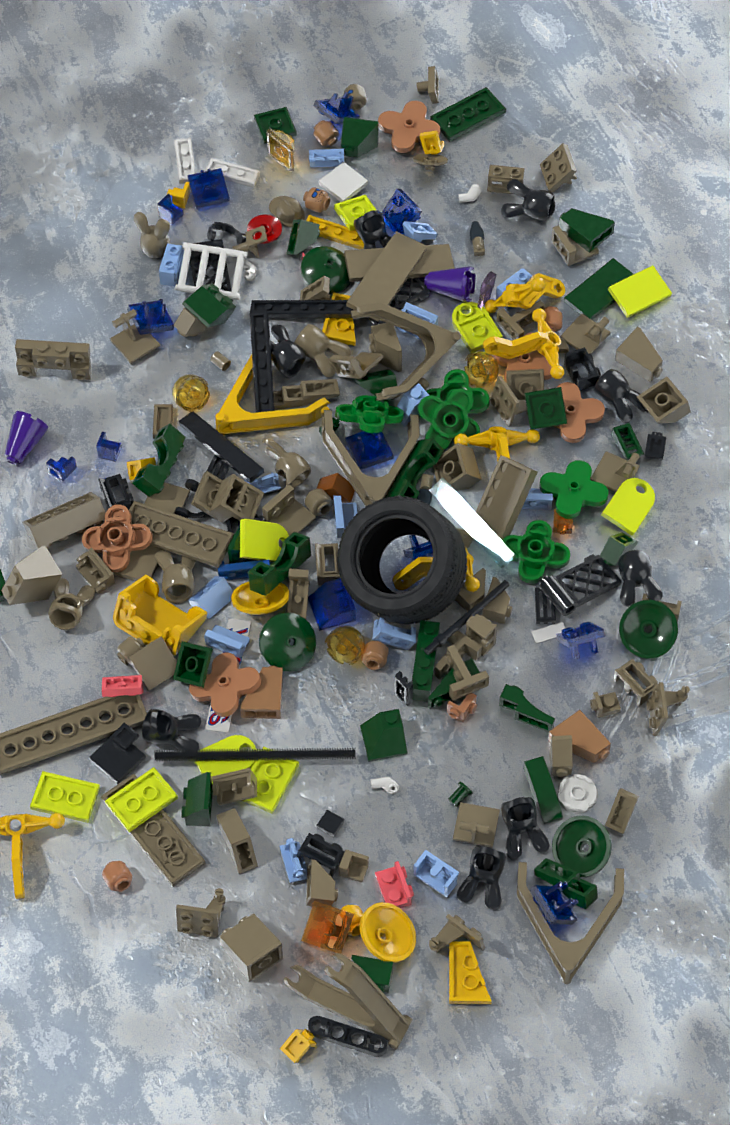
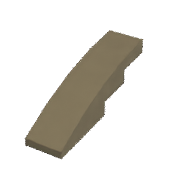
M337 379L301 381L300 385L282 386L280 391H274L275 410L313 404L324 397L327 400L338 397L340 392Z

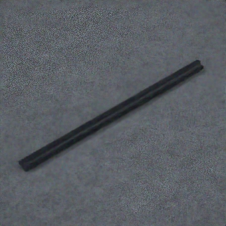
M258 748L257 751L256 749L254 751L253 749H249V751L248 749H244V751L243 749H239V751L238 749H234V751L233 749H229V751L228 749H224V751L223 749H219V751L218 749H214V751L213 749H209V751L204 749V752L203 749L201 751L199 749V752L198 749L196 751L194 749V752L193 749L191 751L189 749V752L188 749L186 751L184 749V752L183 749L181 751L179 749V752L177 749L176 752L175 749L174 752L172 749L171 752L170 749L169 752L167 749L166 752L165 749L164 752L162 749L161 752L160 750L159 752L154 750L156 762L158 759L159 761H163V759L164 761H168V759L169 761H226V759L227 761L231 759L232 761L236 759L237 761L238 759L239 761L241 759L242 761L243 759L244 761L246 759L247 761L248 759L249 761L251 759L255 761L256 759L261 760V758L262 760H266V758L267 760H271V758L272 760H276V758L277 760H281V758L282 760H286V758L287 760H291V758L292 760H296V758L297 760H301V758L302 760H306V758L307 760H311V758L312 760H316V758L321 760V757L322 760H326V757L327 760H331V757L332 760H336V757L337 760H341V757L342 760L344 758L346 760V757L347 760L349 758L351 760V757L356 759L355 748H352V750L351 748H347V750L346 748H342V750L341 748H337V750L336 748H332V750L331 748H327V750L326 748H322V750L321 748H317V750L316 748H312V750L311 748H307V750L306 748L304 750L303 748L302 750L297 748V751L296 748L294 750L292 748V751L291 748L289 750L287 748V751L286 748L284 750L282 748V751L280 748L279 751L278 748L277 751L275 748L274 751L273 748L272 751L270 748L269 751L268 748L267 751L265 748L264 751L263 748L262 751L260 748L259 751Z

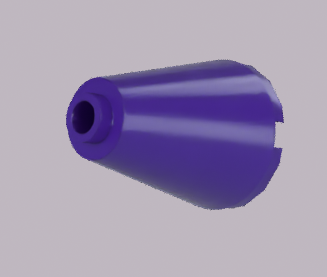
M469 266L432 271L425 276L424 284L428 290L469 303L472 298H469L470 294L475 292L476 274L472 273L474 268Z
M16 411L12 418L4 456L7 458L6 461L13 465L21 464L48 430L46 423L39 418L34 420L29 413Z

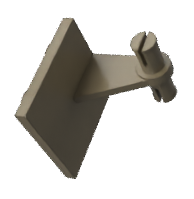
M134 309L126 314L122 313L118 319L112 321L115 328L123 324V331L110 338L111 343L130 364L160 347V343L140 321L130 326L129 320L137 316Z
M581 313L560 337L578 350L585 347L588 354H592L611 333L604 328L609 323V319L603 317L599 323H596Z
M498 376L490 400L492 406L499 412L501 419L509 427L512 426L515 415L527 411L526 400H517L502 376Z
M606 451L590 480L602 483L607 489L616 492L625 480L635 477L640 468V465L636 464L640 458L639 454L633 453L630 460H626Z
M659 682L655 690H653L651 697L646 703L647 710L650 712L649 727L652 729L653 736L658 735L668 719L667 707L672 705L680 706L682 702L686 701L690 691L688 686H683L679 691H664L663 682Z
M460 802L453 840L493 848L500 809Z
M218 888L215 890V896L206 909L177 904V931L185 934H199L205 937H218L219 919L226 903L223 889Z
M450 914L446 916L448 922L439 934L429 940L430 949L436 953L461 936L468 939L482 951L486 948L483 942L484 939L481 937L482 934L473 927L471 929L467 928L465 922L457 915L452 917Z

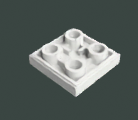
M342 162L320 179L319 185L340 202L349 200L366 187L368 180L345 162Z

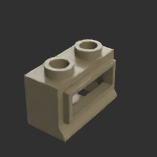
M490 165L487 192L512 194L507 190V183L512 179L524 183L525 168ZM492 181H493V182H502V185H501V184H492Z
M315 543L318 586L341 584L337 563L338 543ZM334 554L335 571H325L324 555Z
M476 614L467 620L465 635L482 646L481 655L483 657L496 644L497 624H492L484 616Z
M633 659L614 671L613 680L616 682L621 679L625 683L624 690L626 693L634 692L637 696L636 704L638 707L651 697L653 690L658 685L655 677L652 675L648 676L645 673L644 666L640 662L636 663ZM631 670L647 688L643 689L628 672Z

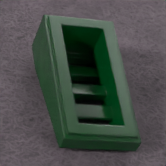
M630 423L612 428L611 435L626 460H629L633 454H629V451L635 449L637 452L634 453L639 454V456L644 455Z

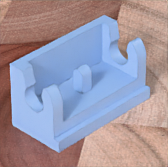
M382 617L374 621L372 640L407 651L416 643L415 627L403 629L384 623L385 620Z

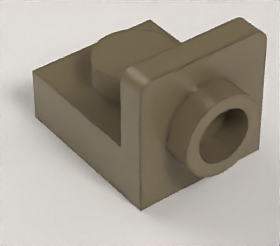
M593 692L590 705L592 711H596L598 718L621 713V707L615 692L600 696L598 692Z

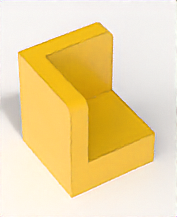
M186 182L183 189H168L167 201L169 206L185 209L191 193L190 182Z
M155 457L126 462L129 480H134L138 471L146 465H156Z

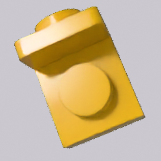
M438 131L423 132L419 136L425 154H438L445 145L444 141H440Z
M295 1029L280 1047V1050L294 1063H298L310 1047H315L317 1043L313 1040L314 1035L307 1029Z

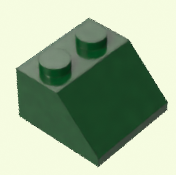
M213 284L202 285L182 303L207 328L225 324L236 308L232 300L219 292V288Z
M205 772L189 779L187 787L183 789V800H186V806H182L181 817L185 818L186 826H210L213 799L211 772Z

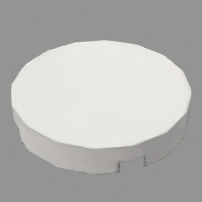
M580 774L564 778L559 784L557 791L560 805L565 810L576 814L585 813L592 809L596 804L598 795L594 782L587 776Z

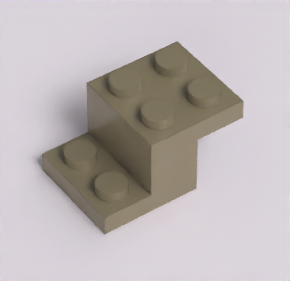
M206 471L202 476L191 505L221 523L231 517L239 521L243 518L254 520L264 492L235 474L221 480Z

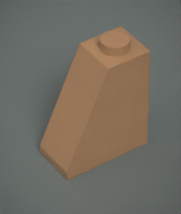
M277 666L263 667L259 673L261 677L260 687L253 693L247 694L240 705L241 718L281 719L283 668H278Z
M578 710L549 731L548 741L550 743L551 736L572 735V753L592 763L604 760L610 754L611 743L581 710Z

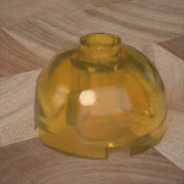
M484 351L467 355L465 358L467 366L464 367V371L469 377L470 385L475 384L476 388L492 385L499 373V365L494 356Z
M187 374L178 378L172 388L174 402L181 409L189 412L202 409L210 397L207 386L208 382L194 374Z
M348 625L337 627L331 631L325 640V644L327 643L328 646L326 649L328 654L340 664H344V662L350 663L349 665L355 664L361 658L365 649L363 635L357 629Z

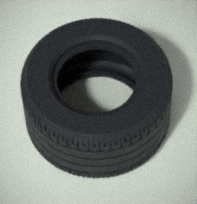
M405 496L387 497L365 506L350 520L339 542L337 563L343 586L357 604L389 622L416 624L420 623L421 620L425 621L436 617L440 612L442 613L452 604V601L454 602L456 596L461 591L460 589L466 577L467 553L458 530L435 508L415 498ZM405 535L423 537L432 544L433 548L432 565L427 576L418 586L407 592L397 594L391 591L383 582L380 574V560L384 550L392 541Z

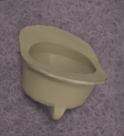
M279 196L274 198L269 204L270 212L284 226L292 227L293 220L305 219V212L299 201L292 197Z

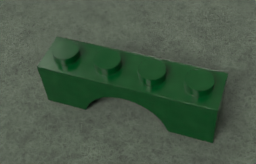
M170 423L159 429L153 441L158 454V464H148L141 468L132 484L148 497L159 494L164 488V481L171 474L170 469L176 463L178 453L184 447L183 442L186 436Z
M433 438L417 441L385 498L405 496L417 499L420 493L416 489L419 478L427 469L438 462L444 451Z
M293 532L283 541L281 552L272 565L259 562L248 571L250 590L264 596L268 595L289 576V569H297L311 557L310 537Z
M420 621L412 675L413 700L428 702V697L431 695L437 649L430 655H427L424 649L440 633V622Z

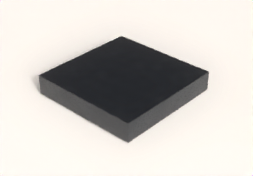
M110 737L89 757V760L116 784H119L146 758V755L133 744L125 751Z

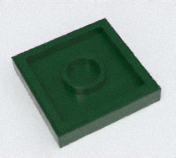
M287 107L254 115V120L264 144L297 136V131Z
M562 387L524 393L530 430L567 424Z

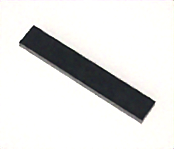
M252 300L250 313L268 311L269 318H353L351 314L353 309L346 306L348 300Z
M268 311L249 313L256 413L275 411Z
M194 411L179 420V425L249 483L264 473V468Z

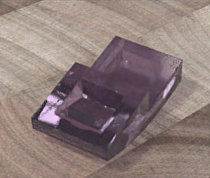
M492 271L487 274L482 282L477 302L478 308L483 307L491 297L497 276Z

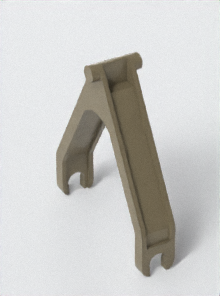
M384 303L361 305L356 307L357 310L351 311L353 319L372 316L417 335L425 346L426 355L423 362L399 386L382 389V393H376L377 401L394 399L402 393L408 392L461 338V334L458 331H449Z
M324 410V416H322V441L365 506L385 498L419 438L418 415L410 414L411 420L407 423L408 442L389 473L383 477H371L361 472L333 431L332 410Z
M519 862L517 898L560 974L562 982L570 984L572 978L622 904L624 869L616 868L614 894L586 936L579 941L567 942L554 936L526 886L527 862Z
M341 953L332 955L333 958L341 963V970L339 972L329 965L325 967V973L345 987L348 992L317 978L300 965L290 967V969L298 973L299 980L297 983H294L289 978L284 977V984L305 1000L372 1033L383 1036L389 1041L388 1046L393 1049L398 1048L412 1022V1018L402 1015L361 967Z

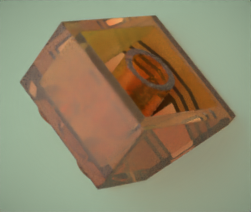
M313 901L300 942L334 953H342L354 914Z

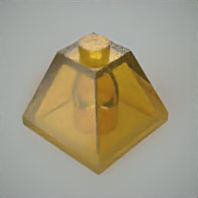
M268 129V154L292 173L295 162L294 139L283 131Z

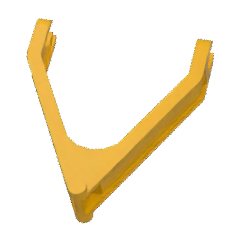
M251 354L219 413L215 415L216 430L224 436L230 433L307 426L322 418L324 410H330L327 407L330 402L324 397L306 408L257 413L243 410L239 403L253 379Z

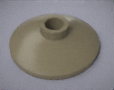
M418 154L413 157V161L425 166L426 170H435V167L448 163L446 157L436 154Z

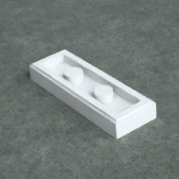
M191 138L174 140L179 184L197 182Z
M211 158L205 170V175L254 188L260 176V171Z

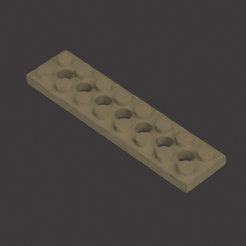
M140 695L103 697L0 733V775L112 736L124 722L131 728L143 725L147 713ZM122 707L129 708V712L126 714L119 713V710ZM103 714H109L111 716L106 721L100 719L101 715ZM89 720L92 722L89 727L81 726L83 721ZM66 727L73 729L69 734H64L62 730ZM46 734L54 735L53 739L49 741L44 740L43 737ZM32 740L35 742L32 747L24 746L26 741ZM9 747L16 748L12 754L5 753V750Z

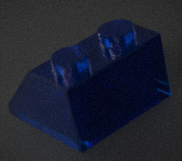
M341 578L325 582L308 596L319 631L356 621V608L351 596L343 586Z

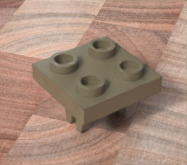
M564 143L540 164L548 191L554 193L564 183L572 184L571 179H577L575 175L577 171L568 145Z

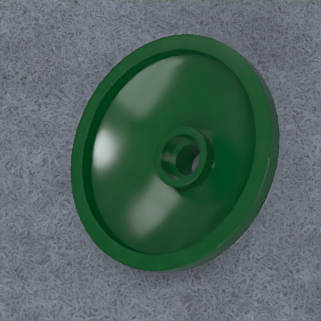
M320 246L311 249L303 257L300 270L302 278L308 286L323 276L330 279L328 293L330 295L340 293L350 285L351 282L349 281L344 253L333 247Z
M642 600L634 603L624 612L619 624V634L622 643L632 654L641 658H656L664 655L673 647L678 636V623L674 613L665 604L655 600ZM647 625L652 626L653 630L651 633L645 631Z
M281 613L271 617L262 627L259 635V649L262 657L270 666L283 668V671H295L304 667L312 659L316 649V635L313 627L304 617L295 613ZM290 638L294 640V644L292 646L289 644Z
M574 816L564 821L556 830L552 841V853L555 862L579 871L580 878L590 877L600 872L607 864L612 850L611 838L606 827L597 819L589 816ZM586 844L589 845L588 851L584 850Z

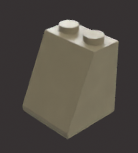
M41 546L14 566L1 591L9 605L49 600L62 576V572L46 546Z
M255 914L243 917L236 926L225 929L221 936H219L220 944L248 982L283 960L282 943Z

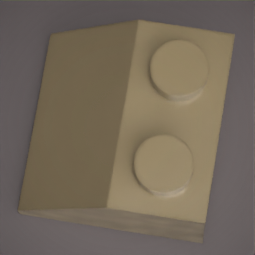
M383 323L371 326V334H369L370 353L382 354L384 358L379 361L380 364L394 371L402 372V349L394 325Z
M665 377L637 396V399L658 424L675 423L691 413L687 399L668 377Z
M460 443L455 444L444 452L438 462L433 465L439 492L442 494L469 489L481 480L473 449Z

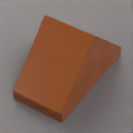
M339 473L320 478L316 488L323 489L332 500H334L333 496H341L342 503H351L355 494V490L350 482Z

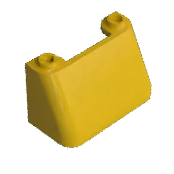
M145 574L118 594L113 621L118 628L136 639L140 638L145 645L162 636L173 656H176L180 651L182 641L188 642L205 622L208 612L197 606L190 608L188 613L177 608L158 596V583Z

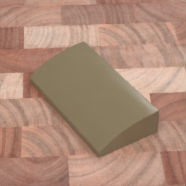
M500 455L470 525L500 540L509 536L538 471Z

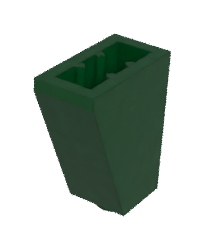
M571 208L559 217V226L562 231H565L569 238L589 253L614 233L615 222L613 220Z

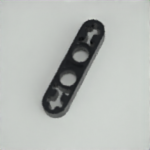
M313 1016L308 1021V1031L316 1038L374 1057H381L387 1051V1041L381 1035L322 1016ZM317 1022L321 1023L322 1028H318L315 1031L313 1025H316ZM327 1025H330L328 1028V1034L326 1035L325 1029H327ZM336 1028H340L344 1033L340 1038H335L331 1032ZM354 1035H361L364 1041L357 1045L351 1039ZM367 1038H370V1043H371V1044L368 1043V1048H367V1047H365V1046L367 1045ZM377 1042H381V1047H379L378 1050H375L374 1045H376Z

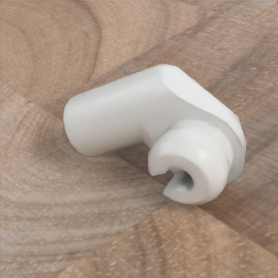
M474 184L468 193L458 194L459 203L474 202L481 193L480 186Z
M244 259V278L247 281H252L256 277V267Z
M390 777L370 779L372 789L383 788L390 794H396L399 791L398 783Z

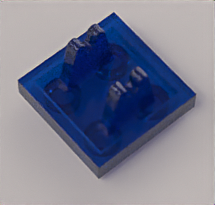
M345 92L342 97H338V93H334L330 99L315 100L313 105L320 114L327 116L330 122L335 125L343 124L344 117L360 118L351 109L353 96L348 97V92Z
M222 168L207 169L205 172L201 170L200 173L187 175L195 208L230 201Z
M396 189L381 214L387 226L394 233L397 231L405 235L404 221L416 222V220L421 219L420 214L422 210L402 189Z
M163 299L151 302L142 301V303L129 304L127 307L128 312L134 309L137 313V316L133 317L132 321L140 335L174 329V323L166 310V304H163Z
M363 431L345 437L349 451L360 470L394 459V455L383 432L368 433Z
M409 535L412 547L403 550L405 558H412V560L418 557H427L428 553H433L432 544L429 541L419 544L415 535Z
M584 622L579 625L580 627L574 629L572 627L562 629V633H558L556 636L559 643L571 649L573 658L577 660L580 659L578 645L589 642L591 652H594V654L598 653L596 639L606 636L603 628L591 622Z
M560 881L554 886L535 885L530 889L534 902L540 906L545 920L550 924L572 925L577 921L571 909L578 904V900L571 898L566 902L561 893L568 886L566 881L563 883Z

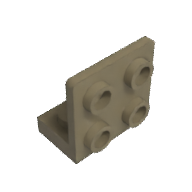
M559 225L552 228L551 241L568 266L599 254L597 247L590 253L569 238Z
M361 352L356 357L332 355L329 361L338 377L361 379L367 375L371 368L376 367L384 356L380 353Z
M287 485L262 507L263 517L266 522L280 524L286 529L289 536L293 532L301 533L316 519L315 515L295 499L294 488L290 485Z

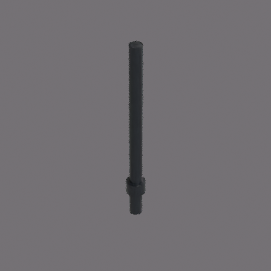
M504 580L445 632L439 633L433 638V642L424 649V652L430 655L438 647L441 648L445 645L447 639L464 626L471 616L478 614L510 586L509 582Z

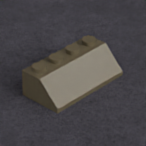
M89 492L27 519L22 523L34 546L37 548L46 546L48 548L52 545V542L57 540L64 541L69 538L70 534H79L84 532L88 526L102 524L106 512L100 498L94 493Z

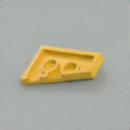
M333 293L331 300H348L351 296ZM353 318L325 319L322 331L330 340L356 346Z
M451 942L449 944V1004H492L471 942Z

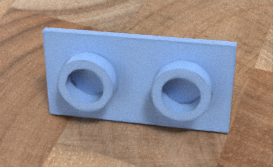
M344 149L309 150L310 167H336L344 162Z
M273 472L249 483L264 492V494L281 489L278 474Z
M289 838L286 840L285 845L279 846L289 883L306 880L307 867L304 857L302 856L300 861L297 857L300 843L294 841V838Z

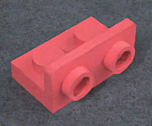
M142 675L102 677V697L136 696L143 693Z
M399 861L394 862V867L375 872L384 902L399 908L411 905V898L414 896L411 884L407 885L406 883L407 873L405 867L400 866Z

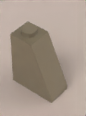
M637 326L616 349L615 361L651 383L655 377L658 378L661 375L663 360L642 329Z
M233 808L216 815L220 831L238 873L241 874L258 867L251 838L236 809Z

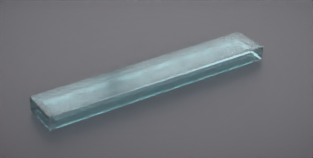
M443 477L429 490L500 568L503 569L516 556Z

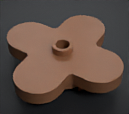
M420 101L408 102L401 113L385 111L378 118L380 130L392 134V148L400 153H407L414 148L415 143L419 141L421 143L419 136L423 132L438 131L440 136V126L435 121L425 119L427 108Z
M537 350L512 359L492 355L493 360L497 364L506 367V371L544 369V380L552 378L550 375L551 365ZM505 371L504 381L507 383L506 371Z
M564 382L557 387H562L567 424L557 425V427L560 429L561 437L565 441L577 443L585 437L586 425L588 423H596L603 418L605 407L598 399H582L577 385L571 382Z
M123 505L111 506L105 513L104 523L101 526L87 529L82 536V543L87 550L92 548L96 553H103V562L111 572L125 570L130 562V552L146 549L151 544L153 538L150 529L146 525L131 524V513Z
M222 653L214 658L211 673L206 676L204 688L190 684L189 691L196 701L204 702L211 700V707L215 714L220 717H227L236 712L239 707V699L243 695L245 697L246 694L253 693L260 687L261 677L254 668L239 669V662L234 654Z

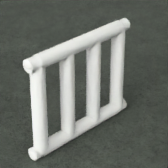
M183 243V260L179 281L175 286V290L194 293L204 284L209 253L219 254L214 285L219 288V292L224 296L240 300V293L238 292L244 258H247L248 252ZM191 250L202 252L196 286L185 285ZM227 256L237 257L231 292L221 290Z

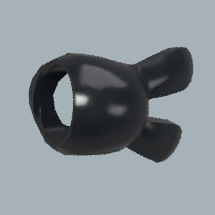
M512 179L507 183V190L512 194L523 197L524 201L523 204H504L501 208V214L504 217H516L524 214L542 221H547L551 218L556 206L553 193L546 190L529 189L516 179Z
M379 210L369 211L354 220L355 230L364 243V249H375V242L377 241L385 248L392 238L386 232L385 221Z
M273 325L271 333L278 343L275 344L270 340L271 359L276 368L286 378H292L298 374L305 363V353L299 345L290 340L284 326ZM294 362H296L295 365H294V367H293L292 369L288 370V368H289Z
M610 369L606 371L593 387L596 395L614 405L616 413L623 423H628L633 418L632 410L625 399L632 402L639 410H646L637 399L640 393L632 390L627 379L617 370Z
M640 550L624 553L618 561L620 576L624 581L620 593L621 603L627 607L633 605L636 600L635 587L643 586L649 600L660 601L663 594L657 582L652 578V566L649 556Z
M150 709L143 722L142 737L150 743L171 744L178 750L180 749V751L183 749L184 752V749L185 751L188 749L189 752V749L190 751L193 749L194 752V749L195 751L199 750V743L194 739L179 735L178 730H195L199 728L202 722L201 717L196 714L174 717L163 710Z
M519 797L502 803L501 813L508 829L505 847L507 856L510 859H517L521 856L522 832L528 833L531 843L537 852H546L550 844L543 831L537 826L536 805L532 797Z
M475 846L471 854L469 876L463 881L457 891L456 896L460 902H469L473 898L479 881L486 882L485 905L491 910L500 907L502 899L499 878L506 862L505 853L490 847Z

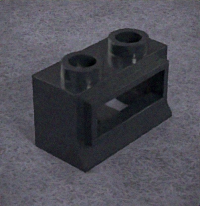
M585 347L565 353L564 366L573 383L578 386L580 391L594 386L601 377L599 368L595 367L591 353L588 354ZM582 363L588 377L581 378L575 365Z
M121 474L107 478H98L101 492L103 491L104 500L108 507L123 505L129 510L134 499L131 493H127L126 489H129L126 478L122 479ZM119 485L125 500L116 502L111 488Z
M309 833L298 850L297 857L299 861L302 856L316 860L322 866L330 869L329 875L333 878L340 866L345 851H343L339 844H330L325 841L323 836ZM308 844L311 845V846H313V847H315V848H317V849H319V850H321L322 852H324V853H326V854H328V855L334 857L335 860H333V859H331V858H329V857L323 855L322 853H320V852H318V851H316V850H314V849L308 847Z

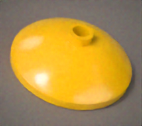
M248 581L238 586L232 592L231 601L237 610L245 614L265 615L279 610L289 600V589L281 582L268 595L264 596L251 591Z
M380 902L371 905L363 913L360 920V934L365 946L375 957L382 961L397 963L411 955L416 945V932L412 921L402 909L390 903Z

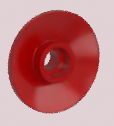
M258 215L252 218L247 225V231L260 226L265 227L267 241L262 244L274 242L282 233L281 222L272 215ZM261 232L255 233V235L253 236V239H254V240L260 239L261 236H262V233H261Z

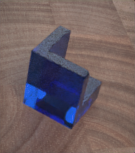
M169 193L157 203L159 217L167 220L170 225H173L184 215L183 210L172 203V195Z
M102 431L96 445L98 458L116 462L122 448L121 443L107 440L106 432Z
M72 456L68 460L61 457L57 462L52 458L46 462L48 473L61 482L77 468L76 460Z

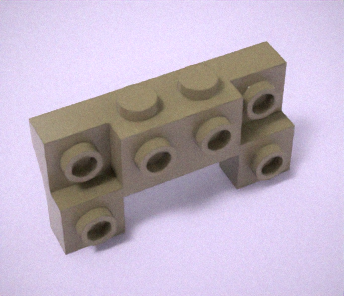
M16 339L15 352L18 375L25 377L36 376L38 368L71 370L72 379L91 380L92 367L90 345L88 343Z

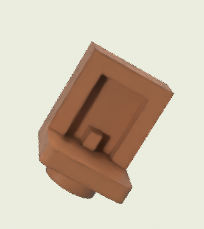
M474 693L468 694L460 706L449 701L447 703V713L449 716L464 722L469 713L473 714L477 708V695Z

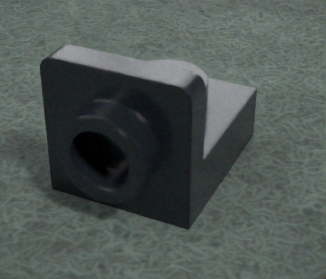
M652 432V434H648L644 457L663 460L666 437L663 436V433Z

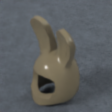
M137 212L134 214V222L141 232L140 247L142 251L150 258L158 259L163 257L167 243L171 244L168 236L170 223L165 219H159L156 225L149 226L145 214Z
M312 324L305 326L295 340V343L304 351L305 356L315 360L319 370L325 377H332L336 372L329 358L324 354L326 351L334 355H351V349L346 344L330 340L322 330Z
M263 439L262 442L268 446L265 449V453L277 460L275 471L286 479V486L290 485L296 488L311 474V467L303 457L295 452H286L274 440Z
M157 552L155 559L163 570L162 591L167 601L172 604L186 602L192 596L195 589L192 569L196 560L182 556L181 564H174L169 552ZM186 585V592L180 596H174L168 591V588L171 586Z
M60 578L54 589L55 599L51 603L48 612L50 622L61 630L75 628L81 620L83 607L94 599L96 593L94 587L85 585L75 596L69 593V582L64 578Z

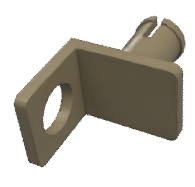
M264 226L245 232L246 242L232 248L234 250L251 252L256 258H259L257 244L267 241ZM261 232V238L254 240L253 236L255 233Z

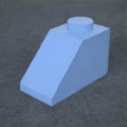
M419 383L404 393L397 405L398 408L404 411L403 421L401 422L404 427L411 420L410 414L420 416L418 413V403L423 397L429 396Z

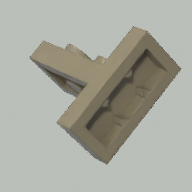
M539 300L531 308L516 312L512 317L504 308L497 310L496 322L512 340L521 338L525 332L522 328L534 322L532 318L533 311L538 308L544 310L545 304Z
M289 569L287 613L298 614L307 620L308 592L311 579L309 570Z
M459 630L447 639L449 643L455 645L461 658L465 654L475 661L481 657L482 646ZM447 652L434 666V676L438 679L447 675L452 669V666L449 667L445 660Z
M455 645L447 647L445 660L449 667L452 666L454 677L457 681L450 685L449 695L452 700L489 686V675L486 670L471 676Z

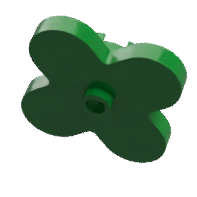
M460 369L449 371L444 378V385L441 388H432L426 391L429 396H436L445 401L448 395L455 389L462 388L468 390L473 397V405L468 414L484 412L490 405L488 392L482 388L469 387V377L465 371ZM449 416L445 418L446 423L451 422V418Z
M462 388L455 389L448 395L445 401L436 396H425L419 401L418 413L424 420L430 423L425 439L433 438L443 449H446L451 440L458 434H465L469 437L480 433L478 423L468 417V412L473 405V397L468 390ZM447 416L451 418L450 423H446L445 418Z
M361 395L356 397L352 404L338 405L335 417L340 421L358 423L362 431L379 433L384 430L385 424L401 423L404 411L398 407L389 406L387 401H384V403L377 401L375 396Z
M575 460L569 463L565 474L548 472L540 478V491L544 494H553V498L557 500L556 512L565 519L577 517L584 506L599 507L604 505L608 500L609 494L604 484L590 480L592 468L587 462L582 460Z
M532 521L527 526L526 533L523 536L509 535L503 538L500 543L501 555L509 561L519 562V578L528 584L538 583L543 578L546 567L560 569L565 567L570 561L569 548L562 543L551 540L552 529L545 521Z

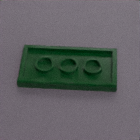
M485 87L430 116V120L438 123L440 132L451 142L506 113V108Z
M612 258L566 295L564 302L577 313H582L593 320L615 302L608 288L634 274L616 259Z

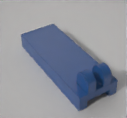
M269 560L225 564L222 561L218 568V576L224 577L226 581L249 578L248 571L257 563L263 562L268 565L270 563Z

